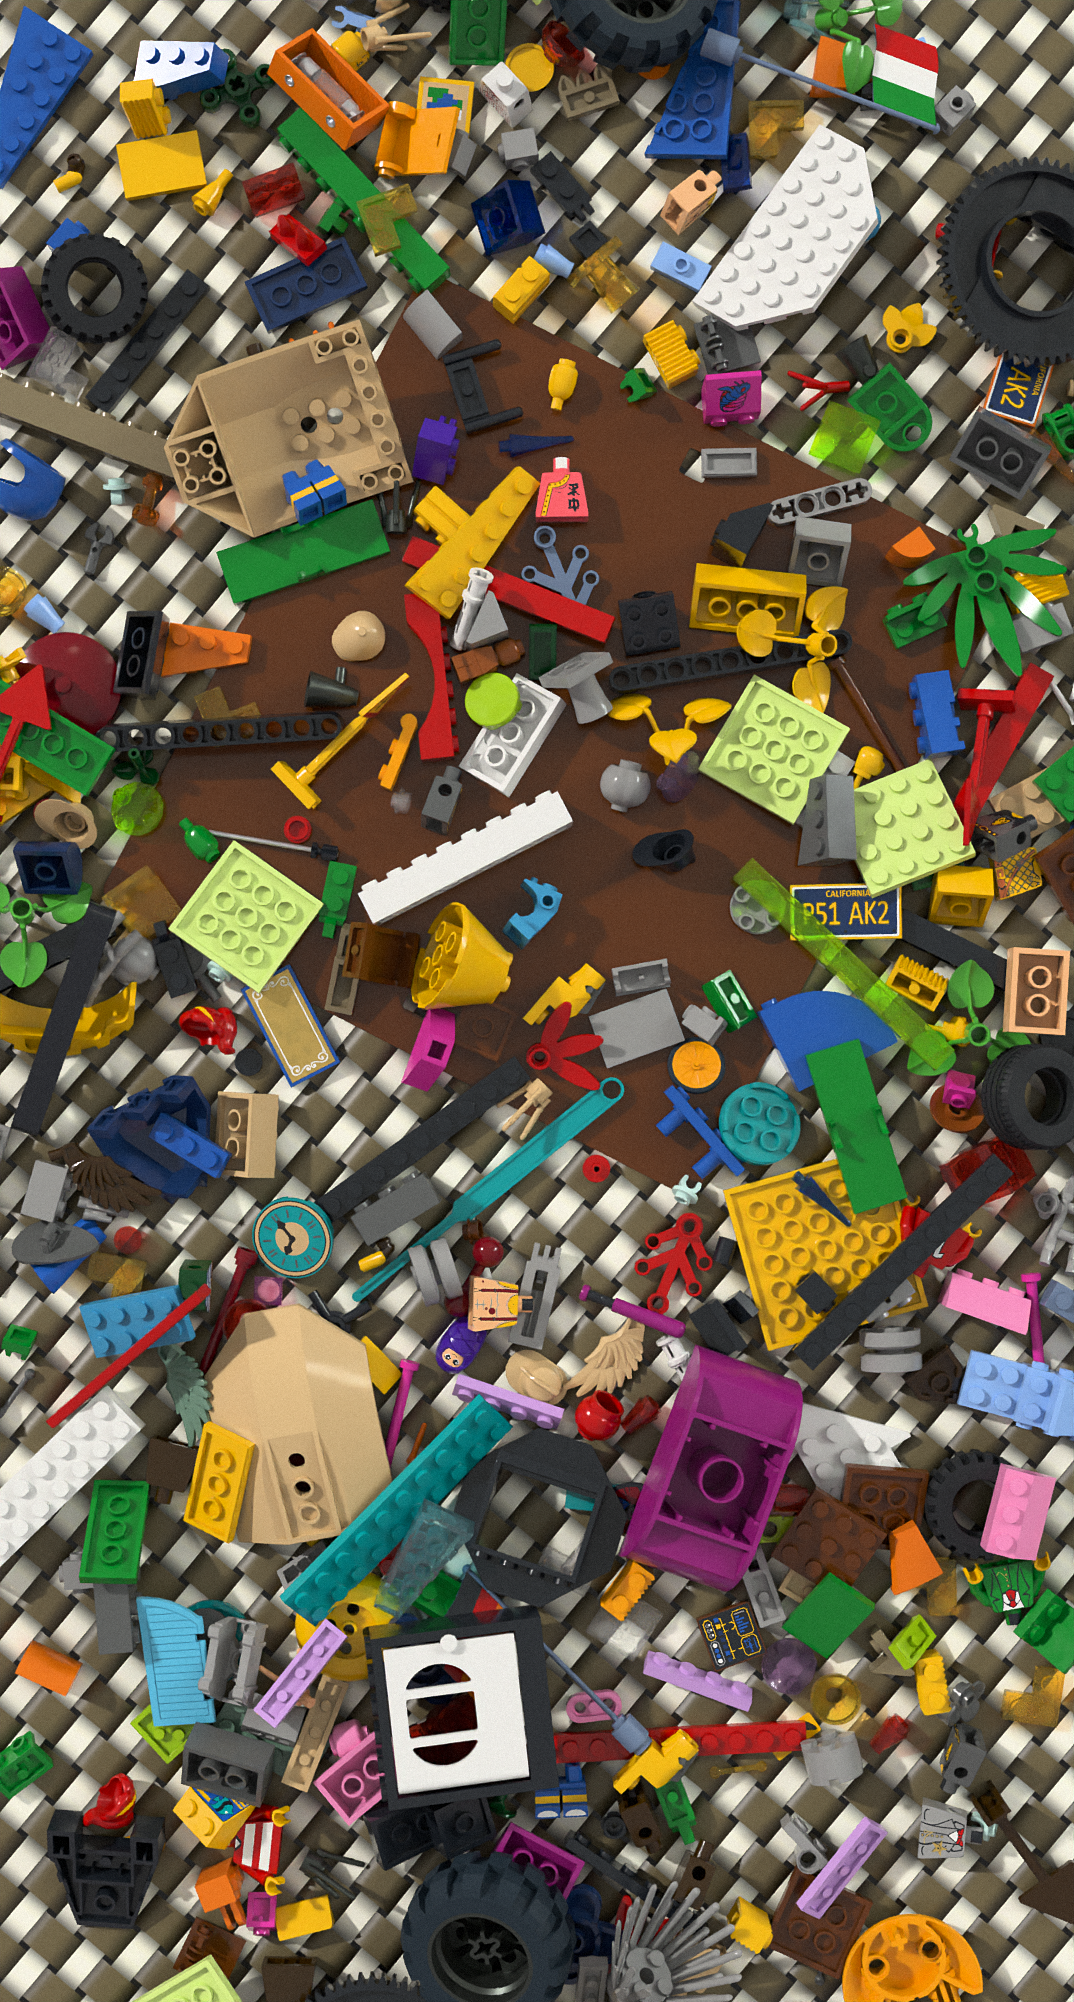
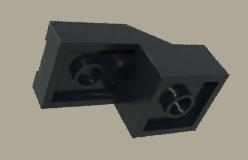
M487 1797L389 1811L387 1801L363 1814L376 1861L384 1871L433 1847H436L449 1861L497 1837Z

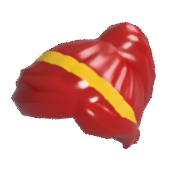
M199 1006L187 1010L180 1016L179 1025L182 1031L190 1037L198 1039L201 1046L217 1045L224 1055L235 1053V1049L232 1046L237 1035V1021L230 1008L221 1007L215 1010L214 1008Z
M119 1773L112 1777L106 1785L99 1788L100 1794L97 1805L84 1814L83 1826L88 1827L90 1824H94L104 1829L117 1830L128 1826L133 1821V1808L137 1797L136 1790L133 1786V1780L128 1775Z

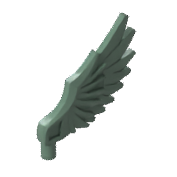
M177 1344L160 1346L157 1353L166 1367V1389L173 1399L176 1413L181 1414L188 1446L192 1447L195 1446L196 1434L198 1439H201L203 1422L211 1421L208 1411L213 1406L207 1399L211 1394L204 1387L208 1382L201 1378L204 1373L196 1368L198 1363L193 1362L195 1359L186 1356V1352L182 1351Z

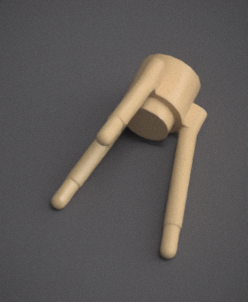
M406 3L376 19L367 20V27L361 28L360 35L364 49L374 52L406 51L408 49L406 45L387 43L429 38L432 36V33L418 32L388 36L386 28L378 25L407 10L410 5Z
M538 1078L533 1083L528 1080L521 1088L496 1104V1107L500 1108L527 1091L524 1096L528 1100L502 1126V1131H506L532 1104L535 1107L539 1104L521 1134L520 1140H525L543 1109L551 1102L548 1098L553 1092Z

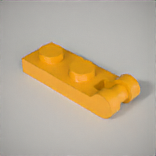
M412 714L402 716L400 722L403 730L399 740L393 739L388 754L392 755L388 765L383 764L378 779L381 780L380 786L391 792L418 729L417 719Z

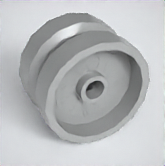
M445 1237L431 1241L430 1249L433 1256L431 1260L428 1258L425 1247L421 1244L408 1248L412 1266H410L417 1290L421 1292L426 1307L440 1303L441 1297L437 1286L442 1284L447 1298L454 1299L463 1296L459 1277Z
M879 1326L859 1330V1345L866 1349H876L866 1351L860 1355V1369L865 1372L874 1373L909 1372L922 1369V1354L916 1350L906 1349L916 1347L921 1343L920 1328Z

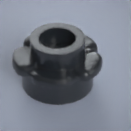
M611 1811L606 1817L602 1818L601 1829L604 1830L603 1833L607 1838L619 1839L626 1834V1825L619 1812ZM613 1823H616L617 1826H616V1827H612V1824H613Z

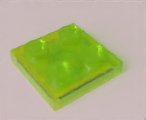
M829 400L809 455L860 474L881 420Z

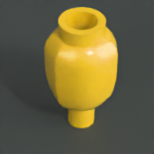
M560 358L559 364H555L551 370L548 389L553 397L551 409L561 411L563 401L568 399L574 391L578 371L575 369L576 362Z

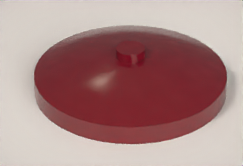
M60 632L47 635L35 641L24 651L26 657L15 666V669L21 679L38 664L43 666L49 709L94 736L101 728L111 723L122 699V695L113 693L118 665L112 655L100 643L82 634Z

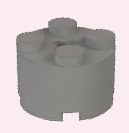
M829 1729L821 1732L822 1737L806 1739L800 1743L810 1783L814 1786H830L829 1780L836 1779L839 1780V1784L859 1777L863 1773V1763L854 1731L838 1734L837 1729Z

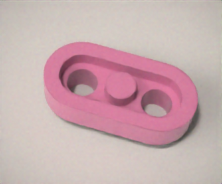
M611 1689L593 1691L602 1701L605 1699L612 1700L613 1704L609 1708L617 1716L619 1715L622 1703L618 1693ZM586 1692L575 1693L567 1700V1715L576 1723L612 1719ZM576 1703H584L585 1708L580 1711L575 1708Z

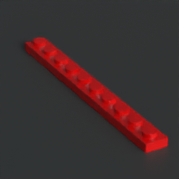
M805 1720L645 1728L649 1732L648 1736L661 1747H663L661 1745L662 1742L674 1735L679 1729H682L697 1743L699 1749L697 1756L802 1751L800 1743L806 1740ZM612 1730L553 1733L557 1763L630 1760L635 1754L633 1752L629 1753L611 1735Z

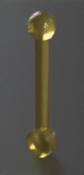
M759 1761L754 1765L719 1769L714 1766L710 1768L709 1775L711 1778L717 1779L723 1774L753 1770L764 1772L767 1769V1764L764 1761Z

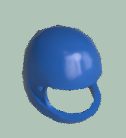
M3 439L0 444L24 465L25 476L20 482L0 478V509L18 520L35 521L46 518L59 502L64 490L66 477L10 439Z

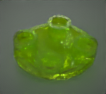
M132 782L114 791L111 814L118 830L129 835L141 836L151 832L159 824L163 816L164 804L160 793L155 787L142 782Z

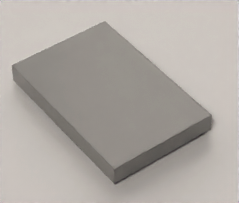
M667 989L588 1016L594 1034L600 1035L604 1039L599 1048L607 1068L685 1041Z

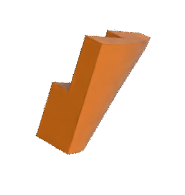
M913 1520L888 1533L890 1547L889 1562L892 1577L891 1590L894 1595L911 1590L943 1574L942 1569Z

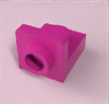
M948 1070L942 1103L951 1104L956 1108L970 1109L977 1092L974 1090L976 1076Z
M248 1892L246 1927L249 1931H253L254 1936H270V1931H277V1895L270 1896L267 1892Z

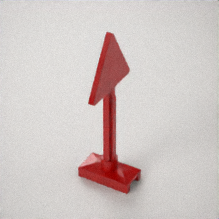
M41 664L34 667L0 695V713L12 717L0 748V782L24 723H29L48 731L52 729L44 668Z
M958 689L957 699L960 709L977 711L976 718L978 719L970 779H966L963 846H969L981 807L977 793L982 781L990 721L993 720L994 712L1016 713L1017 700H1014V690Z

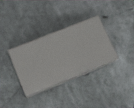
M756 448L701 449V477H757Z

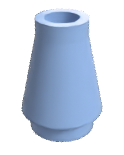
M541 243L533 258L549 273L568 278L574 266L573 262L565 258L550 244L546 246Z
M39 593L23 609L28 613L27 617L50 630L53 634L65 624L46 596L42 597Z

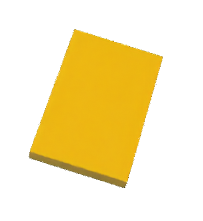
M197 130L116 145L127 201L207 186Z

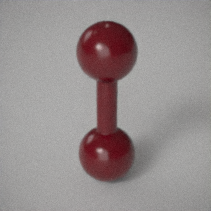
M483 1237L474 1244L472 1253L476 1263L461 1286L463 1296L449 1299L446 1295L444 1297V1307L450 1315L454 1317L468 1315L470 1275L480 1277L485 1268L495 1267L501 1262L504 1249L496 1238Z

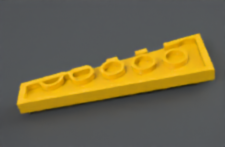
M515 467L493 490L489 498L476 508L473 515L459 526L456 533L441 545L439 551L430 560L426 561L407 581L405 587L446 619H450L463 600L462 593L468 586L470 569L475 567L484 569L539 487L540 482L522 467Z

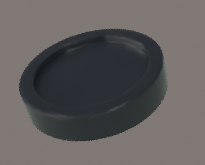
M243 1049L235 1058L236 1069L239 1073L246 1076L257 1074L263 1065L262 1056L255 1049Z

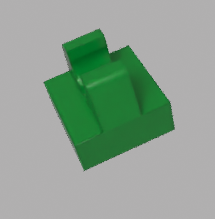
M333 202L329 205L315 229L323 235L331 230L341 236L349 225L339 217L343 208Z
M644 368L631 369L625 374V379L620 384L621 389H627L630 386L633 389V394L627 398L628 402L650 398L658 392Z
M11 1324L2 1340L1 1349L5 1350L6 1356L10 1357L12 1352L22 1354L21 1360H26L36 1342L38 1331Z

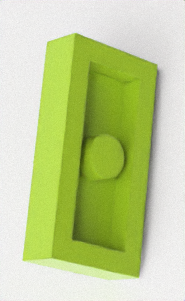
M918 1614L911 1618L888 1649L903 1669L907 1670L915 1665L936 1638V1635L923 1617Z

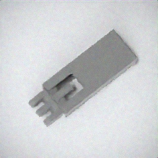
M534 1243L531 1260L527 1259L519 1296L533 1297L532 1313L518 1312L517 1325L511 1326L508 1342L542 1350L561 1267H558L562 1248L556 1247L554 1258L549 1257L551 1246L545 1245L543 1255H539L540 1243ZM536 1271H538L536 1283L543 1284L545 1273L548 1274L544 1291L532 1289Z

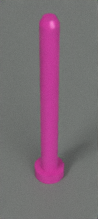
M1041 1273L1021 1274L1022 1282H1026L1027 1299L1031 1300L1029 1321L1033 1361L1045 1363L1037 1281L1041 1280Z
M401 1359L400 1367L403 1368L385 1443L390 1469L413 1373L419 1370L420 1363L408 1359Z

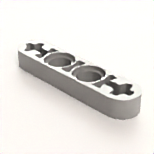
M856 478L777 499L771 503L774 506L768 520L772 525L785 526L796 523L797 516L815 518L865 504L870 499L872 486L866 479ZM856 485H859L860 489L866 490L862 498L855 494L849 496L848 503L845 502L846 495L843 488H846V494L853 492L856 489ZM829 492H836L840 496V503L836 506L828 505L825 501V495ZM800 500H811L814 504L812 512H802L798 505ZM790 502L794 503L795 517L792 516V511L785 513L783 519H779L777 515L773 516L772 513L775 512L777 506H780L781 510L790 509Z

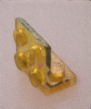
M148 865L101 897L108 907L119 910L126 917L122 923L130 933L137 929L145 938L155 933L154 923L166 920L168 924L182 911L157 874Z

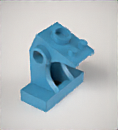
M532 877L531 880L524 879L520 885L532 898L534 912L523 917L515 913L502 930L521 950L554 917L563 895L557 892L558 889L550 884H537L538 879Z

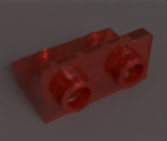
M294 163L242 182L255 218L305 200V194Z

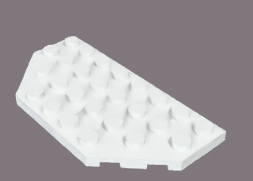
M819 124L692 300L694 306L709 315H713L714 318L736 331L749 329L748 326L762 322L769 324L787 319L786 316L798 313L805 315L815 312L878 224L864 148Z

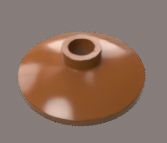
M945 1085L935 1090L931 1096L929 1106L932 1117L941 1127L955 1133H966L980 1125L984 1113L981 1098L977 1093L970 1109L956 1108L951 1104L942 1103Z

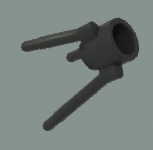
M420 479L416 481L407 516H405V510H399L400 491L398 480L394 481L393 510H389V515L387 514L383 492L377 493L382 515V527H386V533L407 534V527L412 528V518L421 486Z
M318 1848L316 1852L309 1850L299 1870L335 1899H339L340 1895L333 1888L349 1899L355 1900L356 1896L323 1873L327 1862L323 1859L327 1858L359 1867H364L365 1863L353 1858L326 1852L321 1848Z

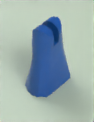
M80 1219L73 1224V1226L82 1228L94 1235L100 1245L107 1238L95 1220ZM90 1255L73 1261L31 1265V1267L46 1287L54 1294Z

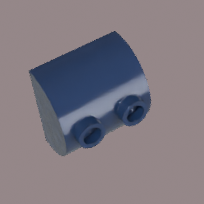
M19 841L16 843L13 854L25 894L78 895L82 883L83 864L81 851L77 843Z

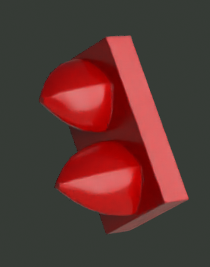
M290 214L279 215L277 224L269 231L271 238L306 266H309L327 249L325 241Z

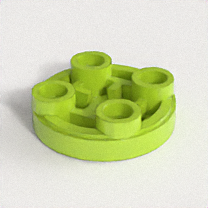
M487 673L478 677L469 686L465 696V707L468 715L478 725L488 730H496L498 727L506 725L522 708L517 686L509 677L500 673Z

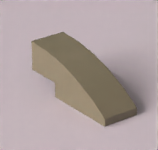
M344 923L341 928L337 953L334 958L324 1010L352 1015L360 980L342 977L351 925Z

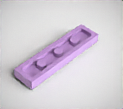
M461 1374L458 1375L452 1395L468 1403L480 1394L497 1411L508 1413L518 1420L526 1419L535 1422L538 1426L545 1429L553 1428L557 1430L564 1412L563 1408Z
M325 1619L253 1710L276 1729L348 1637Z
M648 1650L644 1661L643 1674L738 1709L749 1711L752 1704V1688L748 1687L745 1683L728 1680L716 1672H707L696 1668L689 1662H680L671 1659L664 1653H655Z
M864 1817L796 1902L800 1910L820 1919L887 1835L886 1829L879 1823Z

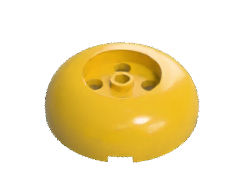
M371 1572L355 1588L348 1591L347 1596L343 1600L337 1601L329 1611L332 1608L334 1609L325 1618L335 1621L336 1627L348 1637L345 1642H348L352 1647L349 1653H344L339 1649L321 1671V1674L332 1679L346 1682L368 1679L367 1664L372 1663V1659H366L363 1629L367 1626L388 1624L396 1615L405 1613L403 1604L393 1587L384 1579ZM349 1604H357L359 1612L357 1614L349 1613L347 1610ZM296 1613L295 1633L299 1648H303L324 1620L319 1621L315 1627ZM346 1625H352L354 1627V1632H351L350 1630L346 1631L344 1627ZM391 1647L381 1648V1650H382V1659H383V1662H384L383 1649H390Z

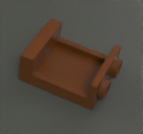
M351 921L342 977L410 988L414 977V966L420 935L418 933L380 927L374 924Z

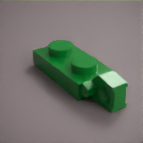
M334 861L329 863L321 900L324 905L318 914L320 915L319 922L324 923L322 933L324 938L334 939L336 927H343L344 921L347 920L357 866Z
M682 1779L679 1782L669 1780L658 1789L654 1787L669 1828L672 1829L673 1833L680 1831L685 1845L695 1842L691 1826L697 1824L696 1817Z

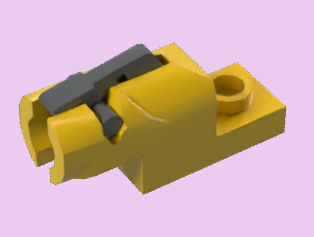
M585 963L580 970L568 978L570 980L568 983L559 976L523 1019L531 1026L534 1022L540 1025L550 1013L546 1010L549 1005L555 1010L566 1001L572 1004L570 1018L578 1013L587 1014L603 989L606 980Z
M679 1729L674 1735L662 1742L661 1745L663 1747L659 1746L652 1739L650 1745L639 1756L634 1755L612 1777L613 1787L622 1794L627 1788L631 1790L638 1784L641 1778L640 1775L657 1789L664 1786L669 1780L679 1782L698 1755L697 1743L682 1729Z

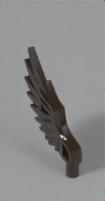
M77 1142L65 1144L48 1152L51 1162L64 1158L69 1171L73 1172V1183L77 1184V1190L83 1189L85 1198H89L91 1195L93 1204H97L100 1201L104 1209H108L111 1205L117 1213L122 1211L121 1207L134 1212L135 1207L130 1201L144 1206H151L152 1201L143 1195H162V1190L131 1177L133 1172L118 1165L110 1155L93 1156L84 1151Z

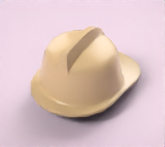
M56 799L45 800L37 805L34 812L35 821L45 832L63 842H75L80 849L88 848L95 842L97 828L94 823V816L87 806L81 803H67Z
M522 1350L509 1358L506 1365V1378L515 1391L521 1395L551 1405L559 1403L564 1398L567 1390H564L562 1385L568 1380L559 1366L533 1350Z

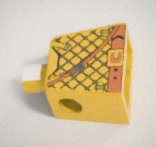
M1029 847L999 863L988 857L989 868L993 869L995 902L1042 886L1041 875L1043 874L1033 858L1037 854L1035 847Z

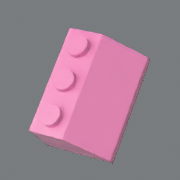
M957 1268L956 1273L948 1270L937 1302L956 1311L1026 1335L1031 1308V1300L1024 1297L1026 1292L1013 1287H1009L1008 1291L998 1288V1282L984 1277L982 1282L972 1279L973 1273Z
M1001 1463L980 1546L986 1552L1013 1559L1036 1560L1056 1477Z
M374 1731L313 1781L314 1785L348 1826L382 1799L379 1776H384L385 1773L379 1774L376 1748H381L382 1745H376ZM391 1737L392 1751H393V1760H394V1769H395V1778H396V1783H397V1774H396V1765H395L393 1738Z

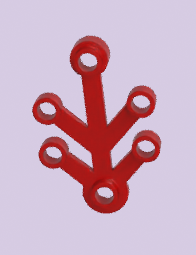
M684 1213L677 1219L675 1227L658 1234L649 1233L645 1237V1245L651 1250L658 1249L663 1242L679 1237L673 1249L649 1259L640 1258L634 1264L636 1273L644 1276L650 1270L668 1263L657 1291L652 1293L647 1299V1307L651 1311L664 1314L668 1310L669 1300L667 1295L678 1268H680L685 1280L687 1294L696 1297L702 1292V1285L696 1280L685 1254L689 1241L697 1256L696 1266L701 1271L709 1270L713 1265V1261L707 1255L699 1237L703 1231V1222L694 1213ZM687 1221L694 1223L692 1231L684 1229V1224ZM651 1236L658 1238L656 1246L648 1244V1239ZM706 1257L709 1259V1265L703 1268L699 1265V1260ZM640 1262L648 1264V1269L645 1272L638 1270L637 1266ZM691 1283L698 1284L699 1290L696 1293L689 1291L688 1288ZM655 1298L663 1300V1305L660 1308H655L652 1305Z

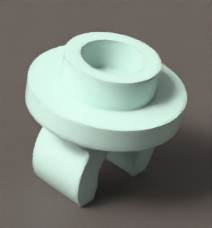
M109 478L108 484H103V489L111 490V505L125 503L124 489L131 488V483H125V478Z
M213 961L207 964L208 974L215 981L222 983L223 981L229 982L232 979V975Z
M685 1175L680 1180L679 1185H675L672 1188V1193L675 1195L674 1199L686 1206L696 1204L698 1201L696 1194L702 1185L698 1182L693 1189L688 1188L686 1185V1181L689 1178L688 1175Z
M973 1812L971 1820L981 1825L980 1827L983 1828V1840L988 1842L990 1836H996L998 1824L988 1827L980 1814Z

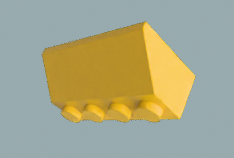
M697 563L689 628L737 633L738 623L749 612L760 609L770 612L775 618L777 625L775 636H799L806 599V575Z

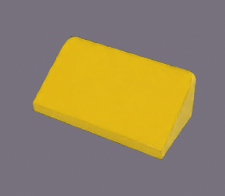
M328 1894L276 1907V1927L279 1941L319 1932L334 1926L335 1920Z

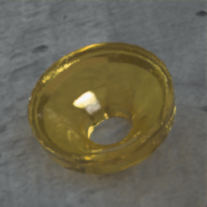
M828 1673L820 1677L813 1685L810 1703L813 1712L821 1721L829 1725H843L857 1715L861 1706V1693L855 1682L848 1676L841 1673ZM833 1687L840 1689L842 1692L841 1699L836 1703H831L826 1699V1692Z

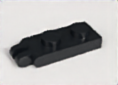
M551 151L530 168V173L570 218L575 215L583 223L587 218L581 211L582 208L590 216L595 212L594 208L589 204L592 201L590 195Z

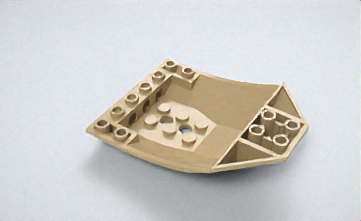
M360 319L197 375L164 446L165 454L183 502L254 538L297 522L293 508L286 501L282 476L290 471H295L299 478L306 476L305 466L316 459L324 467L327 465L331 467L346 489L347 503L393 489L395 480L399 481V486L413 482L399 431ZM338 408L342 411L343 420L340 423L329 421L327 413L330 409ZM313 417L316 420L317 428L314 432L308 433L302 429L301 421L303 418Z
M300 1303L245 1313L204 1376V1379L208 1382L205 1388L211 1394L207 1399L213 1406L208 1411L211 1422L255 1443L236 1528L238 1541L244 1543L290 1545L339 1536L393 1481L375 1402L366 1344ZM293 1453H299L304 1457L305 1463L302 1466H294L290 1463L289 1456ZM305 1481L310 1485L311 1489L307 1492H301L297 1489L296 1483Z

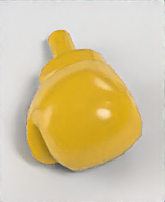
M871 746L860 748L859 755L854 764L855 767L852 770L857 774L854 780V789L859 787L863 777L870 780L871 775L877 776L883 771L885 763L883 762V754L879 750Z
M954 1016L950 1022L944 1021L943 1027L925 1024L924 1030L938 1031L944 1035L946 1042L965 1037L964 1030L969 1022L966 1021V1017ZM967 1042L966 1044L961 1043L956 1045L960 1047H966L970 1044V1042Z

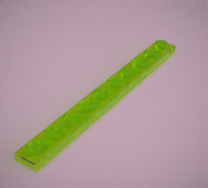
M751 858L733 877V880L931 1069L937 1070L955 1051L757 861Z

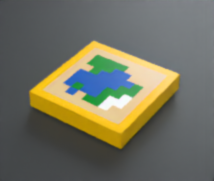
M420 76L417 109L458 107L460 112L456 128L464 130L470 135L475 82Z

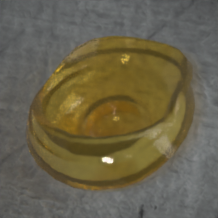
M0 566V617L11 615L21 607L28 588L25 579L14 569L6 566Z

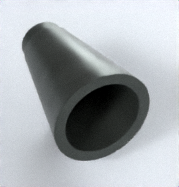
M867 334L834 354L862 386L879 371Z
M344 667L336 668L335 680L310 671L304 707L356 706L359 690L345 684L347 669Z

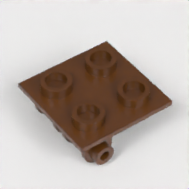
M196 1916L173 1969L182 1972L211 1954L226 1978L229 1979L247 1940Z

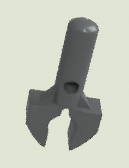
M98 522L92 524L86 530L84 537L91 542L90 552L84 568V572L88 575L95 573L102 548L107 545L113 546L115 538L109 525L106 527L104 537L100 538L99 541L96 536L100 527Z

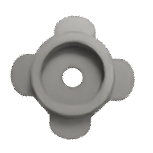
M1049 1188L1047 1192L1037 1193L1033 1197L1039 1217L1042 1219H1049L1050 1215L1055 1213L1061 1214L1065 1209L1064 1204L1059 1200V1191L1056 1188ZM1047 1201L1051 1202L1050 1206H1047Z

